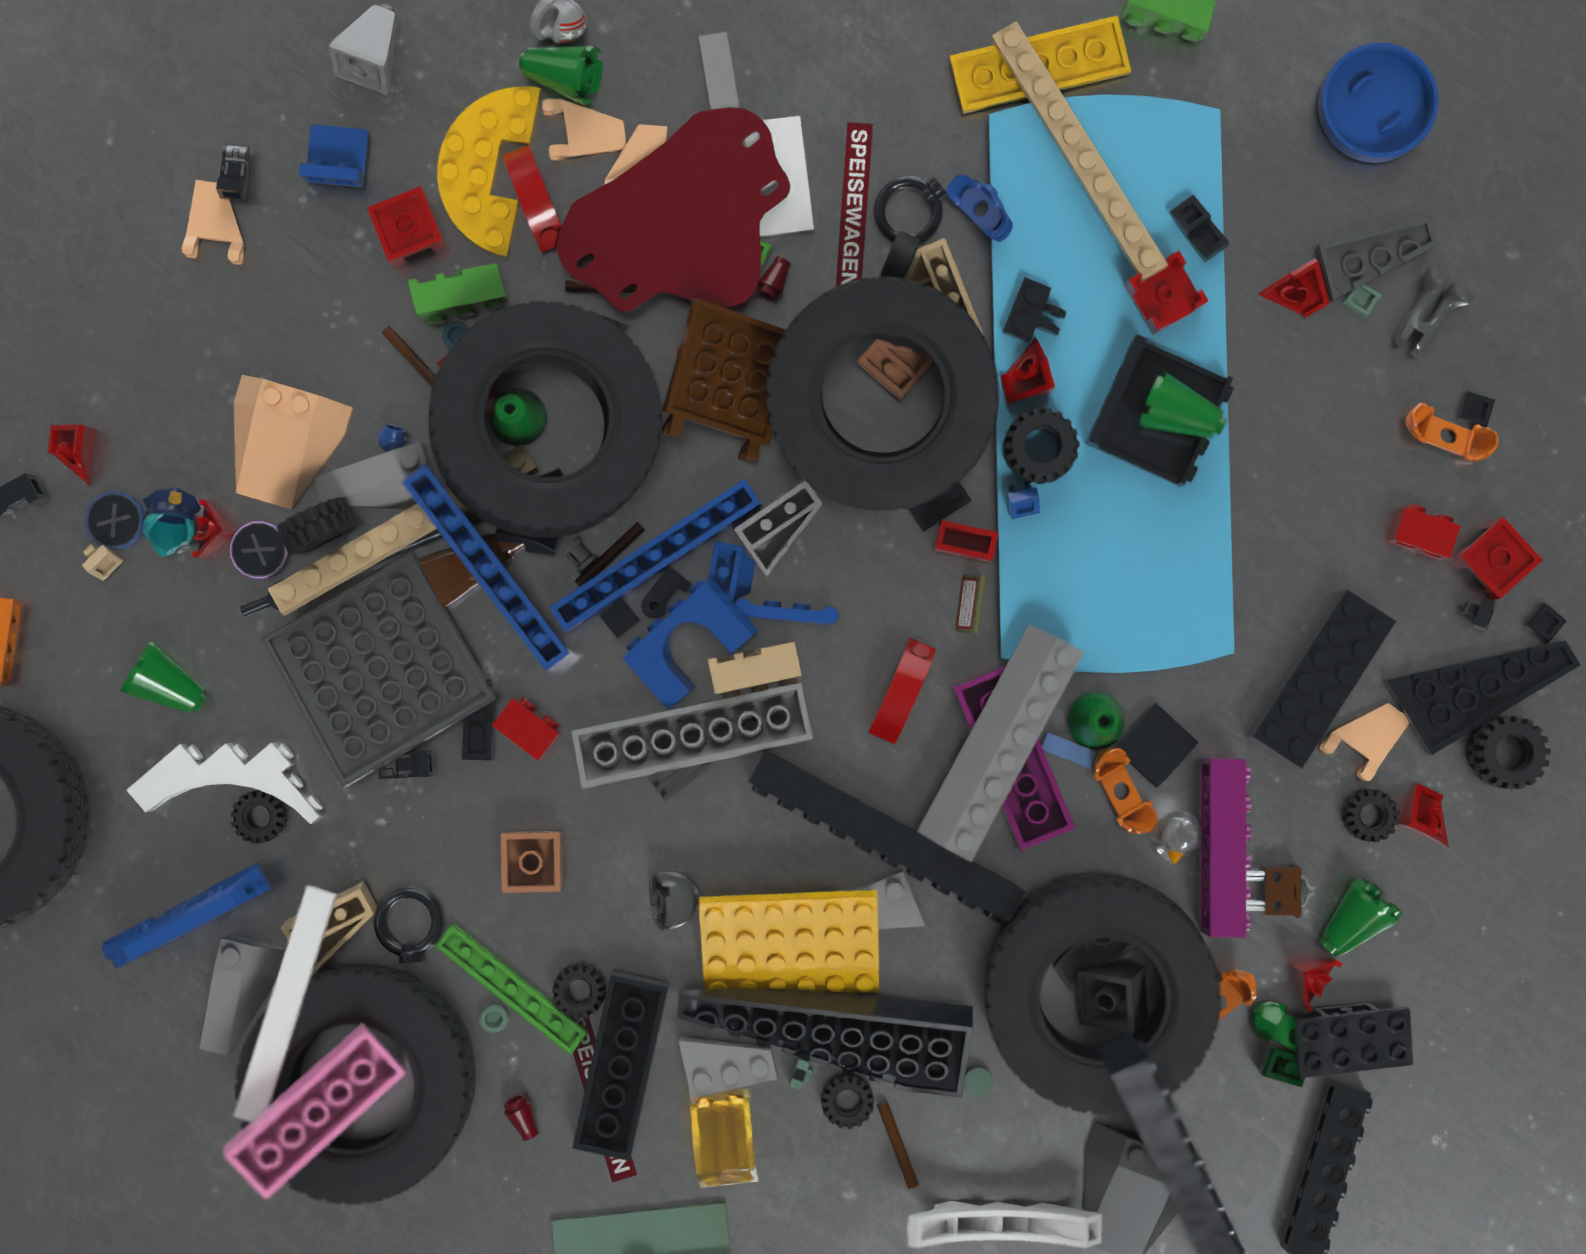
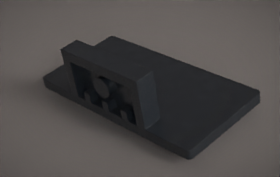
M1367 1002L1314 1008V1017L1295 1020L1297 1070L1301 1078L1410 1066L1413 1064L1410 1009L1407 1007L1379 1010Z

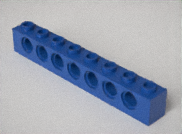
M423 464L404 478L402 484L543 668L547 671L567 656L569 652L428 466Z
M746 479L740 481L551 605L549 609L563 630L569 633L665 570L668 566H671L761 507V502Z

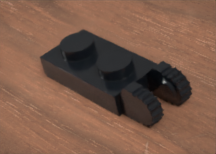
M486 679L493 692V679ZM494 702L489 703L463 719L462 760H493L494 727L491 725L494 723Z

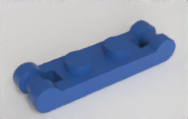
M742 598L735 603L743 614L750 618L830 625L834 624L839 617V612L832 606L824 608L823 611L810 610V605L793 603V609L781 608L782 602L764 601V606L751 605L750 601Z

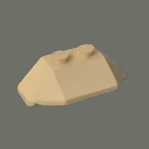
M940 239L917 249L905 279L928 285L951 298L974 320L982 332L946 239Z

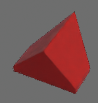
M1316 258L1257 294L1302 315L1304 318L1330 304L1319 261Z
M1037 338L1031 342L1010 369L1000 376L1007 404L1046 395L1055 389L1048 359Z
M81 424L50 426L48 454H53L89 486L91 484L96 429Z
M199 499L198 505L204 506L203 517L197 516L196 518L198 528L194 539L200 540L198 551H192L191 557L205 559L230 540L236 532L211 501Z
M1417 783L1399 818V825L1449 848L1441 805L1443 795Z
M1329 957L1291 965L1299 1006L1311 1013L1314 1007L1309 1004L1313 997L1317 995L1321 998L1324 987L1333 979L1329 976L1334 966L1340 968L1343 963Z

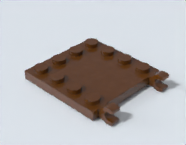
M698 298L692 299L662 412L669 414L662 427V434L679 438L684 419L746 439L739 451L738 459L746 462H756L759 456L760 445H769L772 434L766 401L767 377L774 351L786 330Z

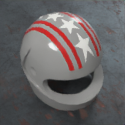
M541 0L532 13L529 30L540 41L553 40L556 45H569L575 43L583 35L586 27V17L582 8L574 0ZM553 8L549 22L540 31V22L544 13L548 9Z

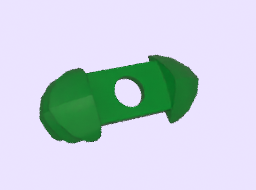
M1272 1001L1260 1003L1252 1011L1251 1026L1253 1031L1264 1042L1268 1043L1273 1039L1296 1052V1044L1291 1043L1289 1040V1033L1295 1028L1296 1018L1286 1013L1287 1007L1284 1004H1277Z

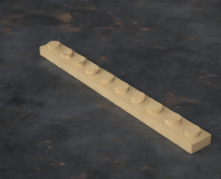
M1017 21L991 36L993 44L1136 274H1142L1141 282L1167 268L1168 263Z
M523 444L500 456L510 466L525 474L531 475L538 471ZM448 486L444 488L463 513L470 510L457 499V496L452 493ZM417 503L268 588V591L281 614L285 616L437 528Z

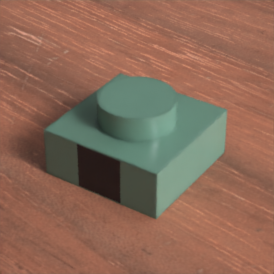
M797 1057L789 1081V1087L800 1091L803 1083L808 1085L813 1068L809 1067V1060Z

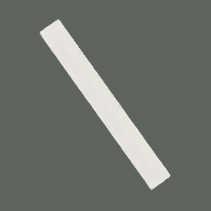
M310 885L306 886L233 1117L252 1122L271 1104L336 900V893Z

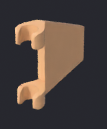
M546 99L542 101L544 115L549 116L564 112L568 144L549 146V157L552 161L575 156L623 151L626 146L623 120L563 99Z
M639 124L605 178V184L623 174L667 141L668 127Z
M196 180L187 232L182 244V253L187 258H197L199 239L231 243L228 250V259L232 264L241 265L244 260V242L231 201L219 198L216 190L217 183Z
M1386 703L1330 732L1319 745V749L1325 754H1331L1335 751L1340 741H1344L1368 759L1359 769L1356 777L1362 782L1370 781L1380 764L1409 725V721L1402 712L1390 703Z

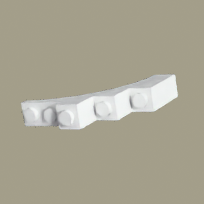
M271 742L250 761L247 760L249 757L248 753L239 744L225 743L204 762L201 760L203 758L202 753L194 745L179 744L126 790L144 812H151L171 798L193 788L213 784H233L255 788L277 797L294 808L310 824L317 823L325 816L321 811L323 808L321 802L314 795H307L302 789L304 783L295 773L289 774L288 771L296 764L292 759L294 754L286 744H279L278 742Z
M948 1201L934 1205L933 1210L908 1216V1246L920 1248L934 1244L960 1241L1016 1240L1087 1248L1101 1244L1102 1213L1048 1203L1024 1207L1002 1202L978 1206Z

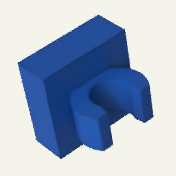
M1024 482L1025 490L1015 491L1013 485L1009 486L1008 507L1011 519L1040 513L1037 488H1031L1029 482Z

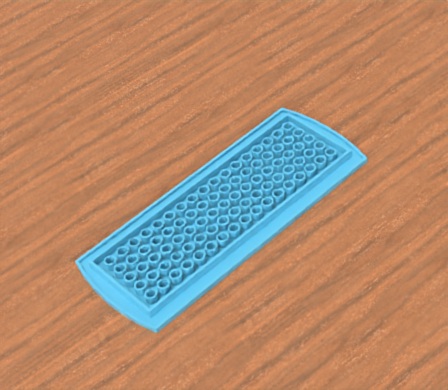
M1090 95L1064 97L1164 259L1180 250L1186 261L1183 268L1196 291L1198 292L1202 289L1209 300L1202 308L1155 335L1151 334L1124 287L1128 279L1137 275L1031 103L991 113L988 116L990 185L998 192L997 195L1013 222L1012 231L1006 239L997 242L991 238L993 356L999 381V406L995 423L997 532H999L1000 658L1010 660L1028 625L1058 637L1084 651L1074 672L1127 673L1156 671L1198 664L1234 654L1228 402H1222L1220 409L1224 411L1222 417L1227 419L1220 435L1215 434L1212 439L1206 438L1210 440L1205 454L1203 456L1198 455L1194 464L1198 467L1195 477L1191 483L1186 482L1182 487L1085 444L1129 345L1136 334L1147 338L1146 342L1227 378L1224 250L1205 263L1170 215L1172 209L1194 195L1211 215V221L1224 235L1220 109L1181 100L1150 96ZM1024 277L1051 287L1046 304L1054 305L1067 312L1064 319L1053 317L1045 312L1041 313L1040 321L1054 324L1060 328L1057 336L1035 328L1030 343H1026L1002 333ZM1037 338L1048 359L1055 389L1046 395L1007 404L1000 376L1010 369L1031 342ZM1039 408V410H1044V408H1050L1052 412L1056 413L1059 411L1063 413L1062 417L1066 420L1069 418L1072 421V428H1076L1078 432L1076 436L1077 441L1080 440V447L1077 450V453H1079L1078 457L1074 461L1072 468L1056 481L1044 484L1030 483L1031 488H1037L1040 513L1011 519L1008 507L1009 486L1013 485L1015 491L1025 490V479L1015 476L1013 469H1009L1007 466L1008 461L1003 455V441L1006 437V432L1021 414L1030 412L1032 409ZM1034 430L1025 438L1024 448L1026 454L1033 461L1047 463L1056 456L1058 451L1057 442L1049 432Z

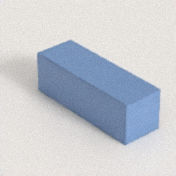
M1045 732L1041 742L1044 751L1092 769L1098 754L1094 750Z

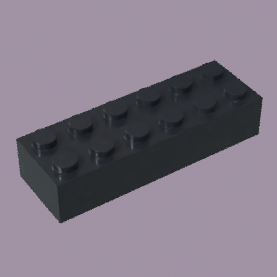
M1347 589L1339 591L1246 737L1294 768L1302 769L1391 631L1396 620Z
M614 970L611 973L572 1146L573 1149L630 1161L670 983Z

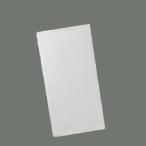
M800 116L763 120L771 132L775 156L786 173L791 188L787 198L762 217L760 221V238L814 231ZM754 132L745 139L746 147H750L760 139V134ZM771 181L761 189V194L763 196L769 195L778 188V182Z

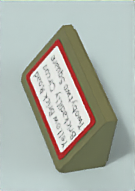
M962 576L955 631L969 634L979 633L986 586L985 576Z

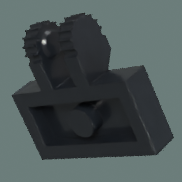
M1024 277L1002 333L1026 343H1030L1035 328L1057 336L1060 328L1054 324L1040 321L1041 313L1045 312L1053 317L1064 319L1067 312L1054 305L1046 304L1051 287Z

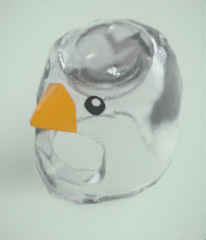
M1186 809L1166 811L1158 817V823L1150 832L1152 848L1156 854L1166 860L1170 859L1173 864H1176L1181 858L1192 854L1198 850L1203 840V830L1198 818Z

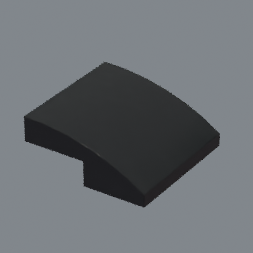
M1155 703L1138 723L1126 733L1115 748L1124 750L1126 756L1130 759V764L1157 788L1181 764L1199 742Z

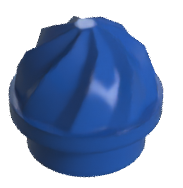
M383 425L382 431L378 432L379 446L385 452L403 447L407 441V438H405L406 430L394 425Z

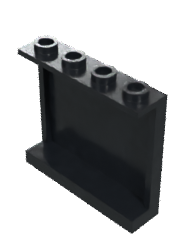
M1136 334L1129 345L1085 444L1182 487L1186 482L1191 483L1195 477L1198 467L1194 464L1198 455L1203 456L1210 440L1204 437L1140 427L1142 414H1148L1149 412L1146 402L1158 376H1161L1163 371L1220 408L1222 402L1227 403L1232 395L1234 387L1230 386L1233 377L1228 376L1224 378L1147 343V338Z

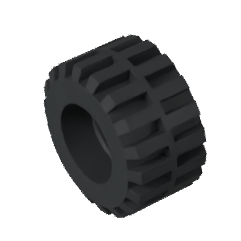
M1036 408L1021 414L1006 432V437L1003 441V455L1008 461L1007 466L1009 469H1013L1015 476L1024 478L1025 482L1044 484L1056 481L1072 468L1079 454L1077 450L1080 447V440L1077 441L1076 436L1078 432L1076 428H1072V421L1069 418L1066 420L1062 417L1063 413L1059 411L1056 413L1052 412L1050 408H1044V410ZM1044 430L1055 438L1058 451L1053 460L1047 463H1038L1029 458L1024 448V441L1030 432Z
M1499 716L1489 720L1478 727V733H1472L1470 737L1474 742L1473 744H1468L1467 750L1472 751V756H1469L1468 760L1469 763H1474L1475 765L1472 768L1473 772L1480 774L1481 777L1479 779L1484 783H1490V786L1497 788L1523 789L1525 785H1533L1536 783V777L1542 778L1545 774L1541 770L1542 767H1548L1550 762L1545 760L1546 754L1551 755V749L1545 748V743L1549 741L1547 736H1541L1540 733L1543 730L1539 726H1533V721L1522 719V717ZM1507 735L1516 738L1521 747V758L1518 764L1509 770L1504 769L1496 757L1497 745Z

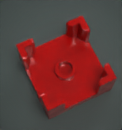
M421 186L367 207L387 260L393 267L406 263L405 257L430 247L433 251L447 247L443 234L439 230L431 211V204L427 194Z
M1180 250L1165 259L1168 266L1164 270L1143 282L1140 280L1142 274L1139 273L1128 279L1124 284L1126 291L1152 335L1197 311L1209 302L1202 289L1198 292L1196 291L1183 267L1186 261Z
M1504 517L1493 519L1483 528L1485 532L1470 546L1460 549L1451 557L1460 568H1468L1485 586V588L1481 589V592L1491 600L1501 599L1543 561Z

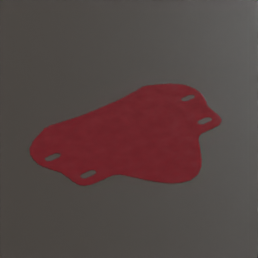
M726 107L700 111L694 114L664 144L611 182L577 199L572 204L559 230L557 241L558 256L564 268L573 278L596 288L613 307L625 312L634 310L653 295L661 292L671 293L689 300L698 298L721 307H732L746 302L755 292L760 279V221L765 213L787 198L791 188L790 181L775 156L773 139L769 128L756 114L742 108ZM757 132L760 134V139L750 147L743 146V140L752 133ZM771 181H777L779 185L776 190L767 196L761 194L763 187ZM592 253L594 255V260L584 268L577 267V261L586 254ZM631 284L637 286V291L626 299L620 298V292Z

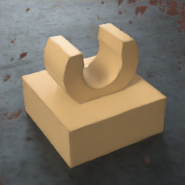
M90 543L83 550L88 559L82 566L88 573L102 581L124 561L116 552L104 545L96 549Z

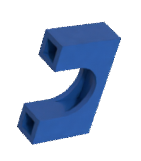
M713 579L705 583L702 580L695 583L688 590L691 595L684 602L678 599L667 609L670 615L663 621L660 618L656 619L647 628L649 634L643 639L639 636L626 647L629 652L622 658L668 711L696 687L676 665L670 653V638L674 629L680 623L696 622L704 625L731 654L759 631Z

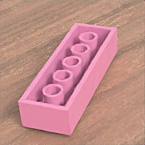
M362 1023L223 1147L224 1156L266 1200L402 1078L406 1072L394 1056Z

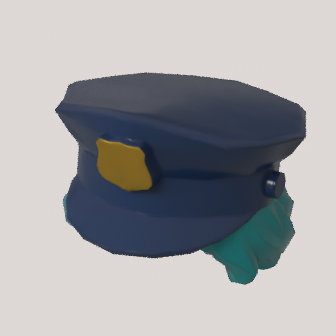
M178 488L155 490L151 495L142 499L147 508L146 514L148 515L142 523L143 533L145 534V539L151 541L153 551L157 552L159 556L171 555L179 546L188 544L192 540L195 533L194 522L196 521V516L194 515L201 510L195 496Z

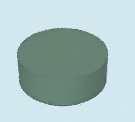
M497 1003L486 1006L479 1017L483 1030L491 1034L502 1032L510 1020L508 1010L503 1005Z
M975 1066L967 1070L964 1086L972 1096L982 1097L991 1091L993 1078L986 1068Z

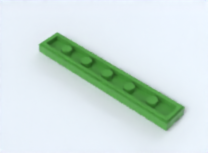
M455 923L451 924L434 947L569 1055L573 1053L589 1033V1030L570 1015L569 1017L564 1015L562 1010L559 1011L557 1009V1005Z

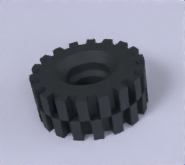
M337 497L326 502H320L313 507L310 506L306 510L294 514L293 517H289L284 522H281L276 529L288 554L297 555L310 551L312 548L320 547L322 544L342 536L343 533H347L354 528L356 522L344 498Z

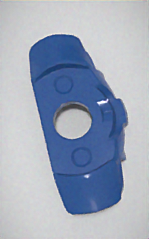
M957 175L946 189L948 197L988 237L997 242L1006 239L1012 231L1013 222L1005 211L996 189L989 184L986 185L979 182L977 179L973 180L967 175ZM980 201H986L988 211L984 216L978 217L975 213L976 205Z

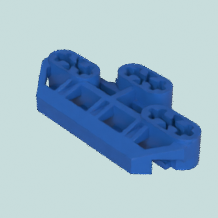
M256 863L163 913L164 915L156 919L152 917L103 942L101 949L106 959H111L115 969H118L210 923L272 888L259 863Z

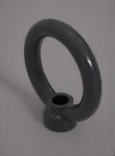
M915 176L895 178L884 185L876 197L874 203L876 225L887 239L894 242L898 231L893 229L886 219V203L889 197L901 188L911 187L918 189L931 205V216L927 225L920 231L910 234L919 238L920 243L929 239L938 229L943 214L941 200L947 196V193L935 177L928 181Z
M402 887L393 890L381 900L374 915V930L377 939L386 950L399 956V964L422 962V954L437 942L443 926L442 912L437 901L428 892L416 887ZM409 898L415 899L423 903L429 910L431 927L427 936L419 943L402 945L395 942L387 933L385 926L386 915L390 907L397 901Z

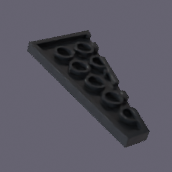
M1566 640L1392 678L1384 680L1428 754L1433 755L1579 667L1580 663Z

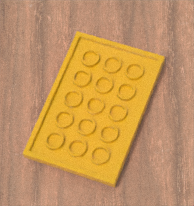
M877 890L699 897L704 989H788L843 993L879 992Z

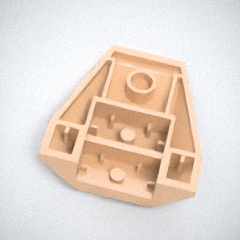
M242 375L234 399L236 493L293 510L313 482L314 477L318 475L344 438L353 407L276 382Z

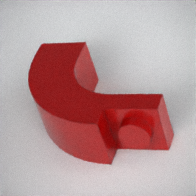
M526 145L502 155L541 253L557 247L561 223L530 146Z
M909 638L868 733L890 743H896L925 681L936 651L935 648Z

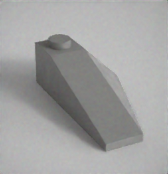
M418 442L314 477L321 502L343 497L347 506L409 509L416 505L417 502L402 484V480L423 464H426L433 474L434 472L426 445Z
M232 935L221 938L213 969L199 1049L226 1056L230 1054L256 1010L261 1006L265 996L277 981L286 949Z

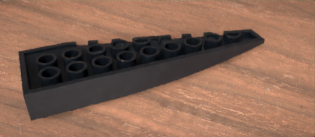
M703 989L680 990L677 1018L710 1029L719 1027L727 1030L729 1035L738 1038L740 1035L756 1039L757 1044L766 1047L769 1044L781 1047V1052L825 1066L833 1064L841 1067L843 1072L853 1074L855 1071L869 1076V1080L880 1084L882 1080L892 1083L894 1088L902 1091L962 1098L973 1031V1006L829 991Z

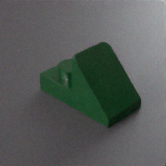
M1269 1043L1267 1044L1258 1068L1259 1073L1267 1078L1302 1087L1305 1078H1301L1298 1075L1297 1054L1282 1050Z

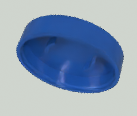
M1370 43L1359 46L1341 57L1322 82L1318 96V115L1322 129L1330 142L1338 150L1353 159L1369 163L1395 160L1410 152L1431 130L1438 111L1437 85L1427 65L1410 50L1390 43Z

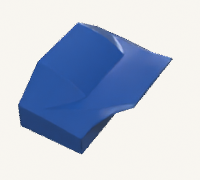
M715 541L708 580L713 579L727 596L735 602L737 598L750 594L756 563L746 555L743 546Z

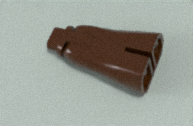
M495 533L481 536L504 567L510 561V558H515V553L525 548L520 543L496 541ZM451 547L418 558L444 608L456 602L479 584Z

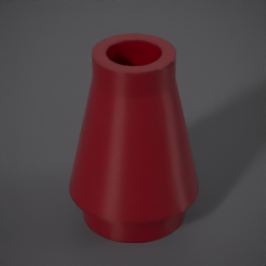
M775 257L774 262L759 279L756 293L771 302H776L778 297H782L791 263L782 257Z
M522 1094L504 1103V1114L521 1135L523 1141L530 1140L539 1134L536 1128L531 1100L526 1099L525 1095Z

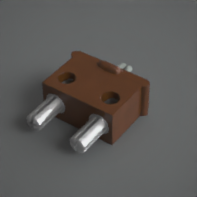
M1293 864L1292 867H1263V871H1246V875L1263 876L1246 877V881H1263V900L1246 901V905L1263 906H1246V910H1263L1265 915H1293L1296 918H1300L1301 908L1307 906L1309 898L1315 895V887L1309 885L1308 878L1301 875V868L1296 864ZM1278 872L1279 878L1275 881L1272 880V874ZM1301 879L1304 880L1306 888L1311 891L1307 893L1303 903H1301ZM1278 901L1280 904L1279 908L1272 909V904Z

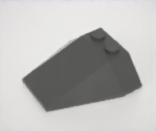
M1096 1121L1086 1146L1084 1210L1102 1213L1101 1244L1094 1245V1247L1113 1254H1145L1177 1215L1178 1209L1145 1143L1126 1136L1121 1130Z

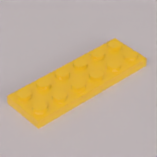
M1118 15L1027 37L1060 91L1131 73ZM995 45L949 56L962 114L1028 99Z

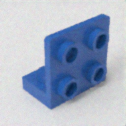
M311 125L307 164L300 163L299 175L307 183L364 188L369 132L366 129Z

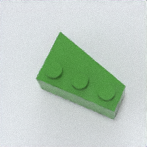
M1125 0L1120 18L1126 20V23L1132 26L1141 27L1147 25L1154 27L1156 32L1162 34L1174 32L1181 34L1182 38L1186 40L1198 41L1199 39L1203 40L1208 33L1216 0Z
M497 263L463 269L461 273L444 277V273L434 275L435 280L418 284L417 278L408 280L416 314L425 323L430 322L431 326L447 322L448 317L458 315V318L475 315V310L486 308V311L497 310L503 307L502 303L509 302L501 269Z

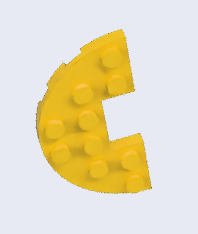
M517 86L504 88L489 93L473 102L452 123L443 140L438 157L437 180L439 192L451 220L460 232L475 245L489 253L504 258L509 256L519 201L492 195L502 141L531 146L542 92L541 88Z

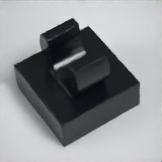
M1483 597L1480 606L1466 601L1462 613H1464V616L1475 619L1473 624L1475 629L1486 632L1496 603L1494 600Z

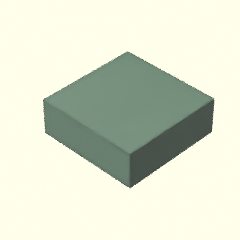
M1365 283L1350 291L1341 305L1366 320L1383 294Z

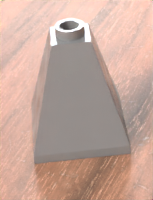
M385 4L371 6L331 41L329 50L334 76L384 95H389L397 30L396 12L392 7Z

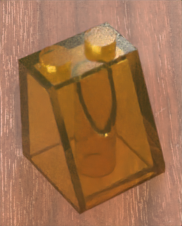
M741 1095L726 1097V1101L714 1102V1099H701L697 1101V1104L690 1105L696 1176L700 1187L706 1188L759 1182L749 1098L743 1099Z

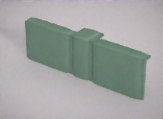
M726 1202L583 1216L551 1221L554 1254H731Z

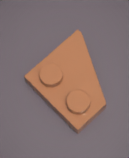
M877 339L860 357L857 364L896 398L901 400L933 365L935 360L930 354L927 356L916 353L910 348L903 346L895 347L889 342Z

